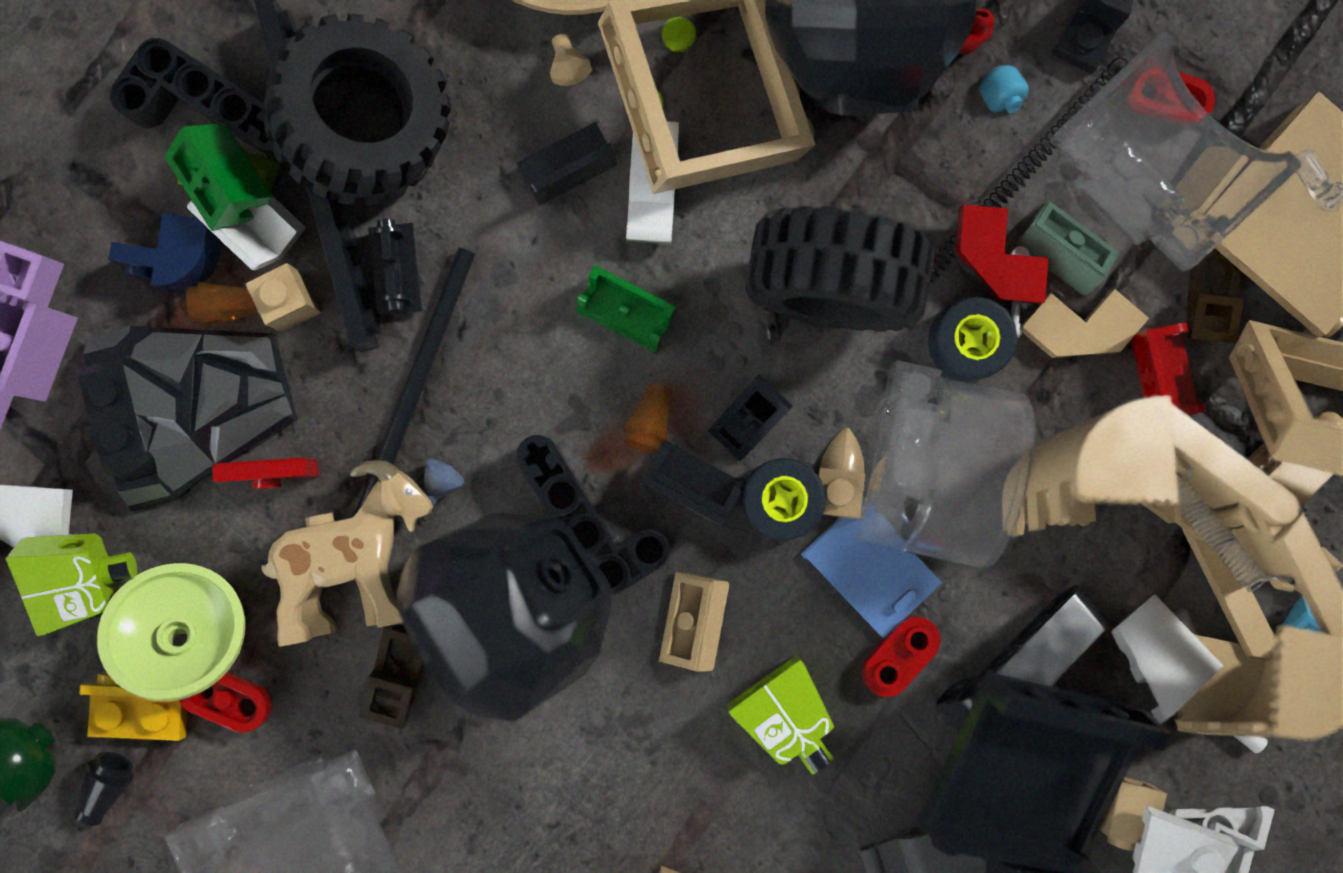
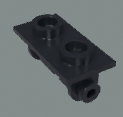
M394 219L378 220L377 227L368 228L377 316L422 312L413 223L396 224Z

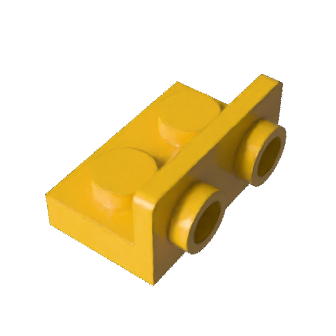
M107 672L98 673L97 680L80 684L79 694L90 695L87 737L173 741L186 738L188 711L179 700L152 701L137 697L120 687Z

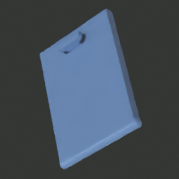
M865 498L862 500L860 519L839 517L801 553L802 557L812 563L883 639L942 583L867 504Z

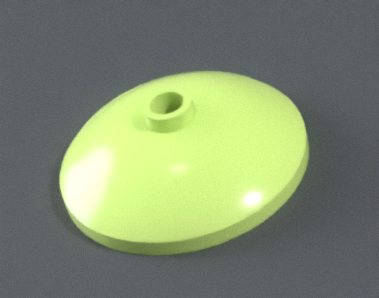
M186 563L165 564L148 569L136 575L133 580L126 582L113 595L105 607L97 633V647L100 660L108 675L120 687L132 695L152 701H174L191 697L215 684L235 662L245 636L244 610L239 597L231 585L210 569ZM187 634V640L183 645L173 646V640L176 636Z

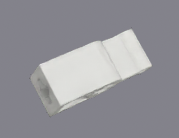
M667 121L678 154L679 122ZM633 133L626 241L671 244L675 189L653 194Z

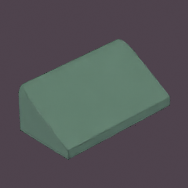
M1048 200L1016 241L1017 247L1023 246L1028 249L1030 256L1049 258L1048 270L1084 296L1090 294L1106 278L1119 255L1117 250Z

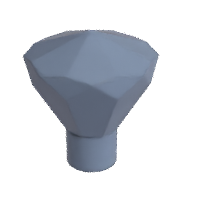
M432 458L425 462L424 489L422 491L431 500L433 506L439 498L458 491L465 484L463 477L445 462Z

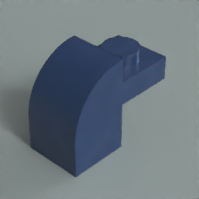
M163 213L157 249L111 242L108 260L125 267V275L151 280L150 285L169 293H181L197 288L211 276L219 260L222 241L198 218Z

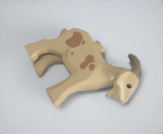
M383 460L365 461L356 465L350 471L352 477L365 474H373L378 477V482L372 488L366 501L355 516L334 521L333 512L305 518L306 527L287 531L277 541L272 543L268 563L261 566L263 573L267 577L277 579L280 585L281 599L276 610L279 647L306 642L316 636L337 632L338 628L335 621L322 611L319 601L323 587H330L352 580L356 581L361 594L366 626L377 625V628L403 623L399 613L398 600L393 593L388 573V563L394 541L395 516H402L408 531L412 533L414 532L417 519L430 514L433 504L413 479L393 464Z

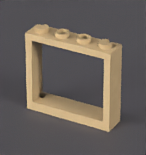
M612 0L608 2L598 21V25L653 194L796 162L815 146L813 125L805 115L800 99V87L777 53L770 36L765 18V0ZM738 6L782 139L680 161L635 25Z
M1248 320L1229 359L1271 458L1343 476V425L1313 418L1294 381L1298 380L1343 391V342Z

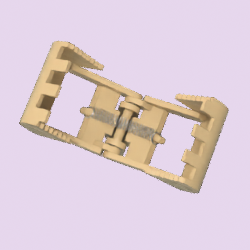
M1170 397L1144 398L1122 405L1035 443L1016 459L1006 475L1002 489V525H1007V537L1024 535L1025 523L1028 524L1029 531L1045 529L1046 523L1050 526H1063L1067 523L1070 526L1080 524L1082 527L1087 526L1090 522L1096 521L1095 502L1099 503L1103 500L1107 503H1113L1117 500L1120 504L1127 501L1132 504L1140 502L1168 524L1177 523L1182 527L1239 643L1195 635L1221 662L1223 667L1177 711L1178 715L1174 719L1178 726L1177 731L1200 735L1315 739L1333 733L1343 726V589L1304 513L1298 514L1299 508L1333 475L1332 473L1274 460L1271 458L1266 444H1262L1251 456L1245 459L1173 406L1170 402ZM1321 412L1313 417L1343 425V418L1334 412ZM1291 578H1294L1322 633L1284 625L1278 626V631L1274 635L1252 591L1259 588L1263 583L1270 581L1276 589L1293 592L1294 586L1289 583L1292 580ZM1262 582L1259 586L1251 590V587L1255 583Z

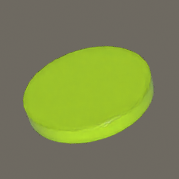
M675 17L668 20L663 26L662 40L668 49L675 52H683L694 44L696 29L690 20L684 17Z

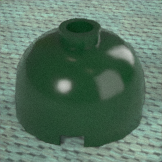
M0 718V799L9 806L16 801L17 811L19 812L27 808L45 791L56 772V759L49 747L56 740L40 722L36 721L31 726H28L17 718Z

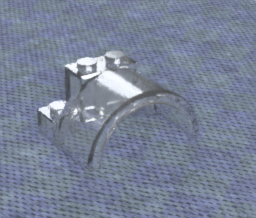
M1162 31L1060 128L1050 142L1082 172L1072 184L1135 246L1150 239L1184 272L1194 268L1301 167V162L1290 151L1273 153L1259 149L1238 138L1217 122L1199 104L1186 87L1174 60V48L1177 41L1166 31Z
M897 360L890 366L882 405L884 413L868 492L863 498L861 518L858 522L855 541L976 568H990L999 560L1006 549L1017 524L1025 498L1034 449L1035 423L1032 404L1029 398L1022 393L941 376L942 370ZM937 397V405L927 403L928 400ZM905 502L919 503L912 521L906 518Z
M356 749L331 760L328 759L325 752L238 790L223 806L177 825L165 836V840L180 873H401L370 802L375 792Z

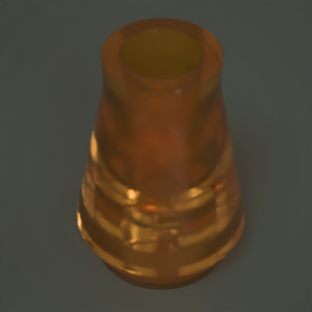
M199 282L198 286L187 288L186 304L191 323H202V326L206 327L248 315H258V309L247 288Z
M647 383L642 397L623 428V431L626 433L624 439L626 445L640 451L658 453L660 445L666 444L669 405L673 392L671 389L660 384Z

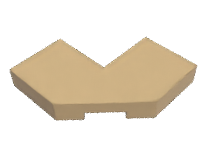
M1116 289L1109 291L1085 321L1051 293L1046 296L1045 303L1039 304L1025 320L1021 328L1023 329V334L1051 358L1105 355L1121 352L1147 322L1149 317Z

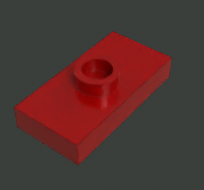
M305 457L215 463V466H212L213 482L253 481V489L281 488V479L319 476L318 461L314 458Z

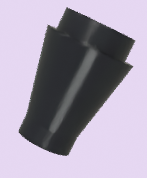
M101 752L96 755L94 760L87 763L78 806L74 813V817L80 823L90 826L99 825L108 810L133 779L131 773L133 765L126 757L113 752Z

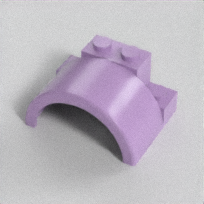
M0 241V430L13 396L46 402L78 319L75 316L48 307L64 264Z

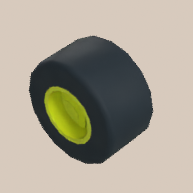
M972 297L957 301L938 315L930 328L928 347L931 359L941 372L951 379L972 382L988 378L1005 368L1015 353L1018 337L1015 322L1005 308L993 300Z
M778 458L764 462L750 473L742 490L741 504L745 518L756 531L771 539L788 541L803 537L817 526L824 513L826 494L822 480L810 466L796 459Z

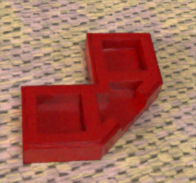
M975 205L960 206L955 252L966 266H970L985 284L984 287L995 301L1029 304L1045 303L1049 258L1005 254L1008 208Z

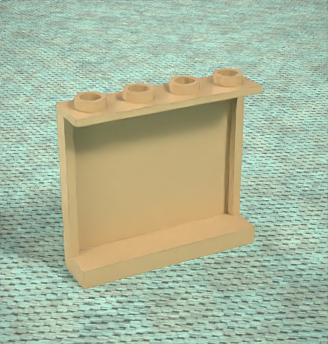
M1317 92L1298 104L1253 154V160L1203 223L1182 236L1195 247L1206 241L1210 243L1306 327L1302 333L1327 338L1335 334L1343 326V111L1322 93Z

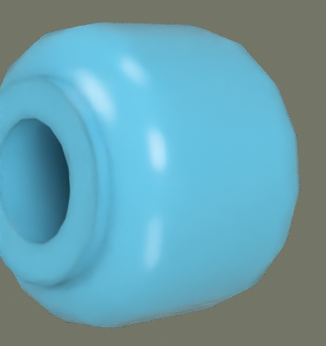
M1005 65L998 66L989 71L983 77L979 85V91L990 111L997 113L1006 109L1008 113H1014L1022 107L1023 100L1028 95L1029 86L1016 67Z

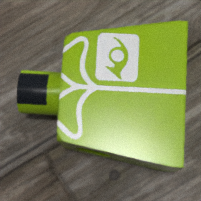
M95 533L21 538L6 557L36 636L48 634L103 613L110 599L119 590L118 583L133 580L137 575V564L133 554L127 552L108 556L102 538Z
M794 655L727 704L730 715L781 766L798 755L809 772L816 774L833 761V756L823 744L821 738L832 731L834 725L805 665L797 655Z

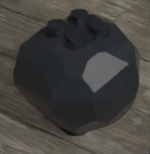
M765 0V18L777 53L801 90L812 99V104L828 113L838 115L901 113L918 110V100L930 90L968 38L976 12V0Z
M493 513L420 545L411 553L402 572L397 591L399 613L412 645L445 695L453 704L479 717L516 722L588 672L600 654L612 604V589L606 576L582 547L568 526L556 520L512 513Z

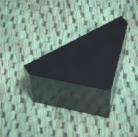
M758 375L711 426L708 432L741 461L784 417L793 405L762 376Z

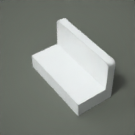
M272 196L267 205L248 208L253 214L254 219L243 224L225 226L219 230L212 231L252 270H258L283 259L306 229L274 196ZM191 200L187 205L188 210L210 230Z

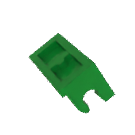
M225 123L181 127L164 156L211 231L219 230L225 226L243 224L254 219L253 214L248 208L267 205L272 198L269 190Z
M594 265L588 275L589 282L584 293H580L577 298L576 304L578 308L576 313L656 353L676 315V306Z

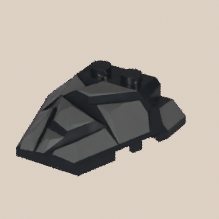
M128 326L88 337L83 353L86 368L79 370L78 379L100 466L106 474L114 476L118 493L131 511L180 499L191 491L190 487L207 476L213 475L212 466H215V463H228L243 452L252 451L298 420L276 335L273 333Z

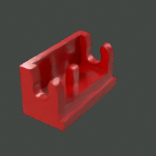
M1187 323L1148 329L1135 334L1131 339L1143 397H1170L1171 404L1187 416L1207 412L1205 403L1198 404L1183 341L1182 334L1188 331Z

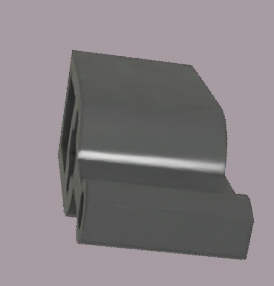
M921 823L900 831L895 837L859 848L866 873H964L987 865V861L979 857L963 854L950 856L942 853L932 844V839Z

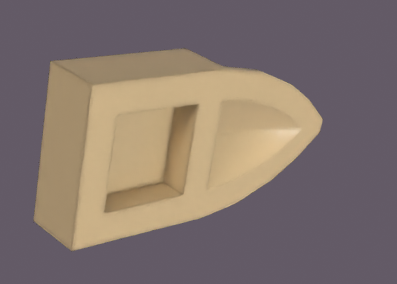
M844 428L829 444L819 470V478L822 480L826 494L823 515L860 519L865 482L864 460L856 437L849 428Z

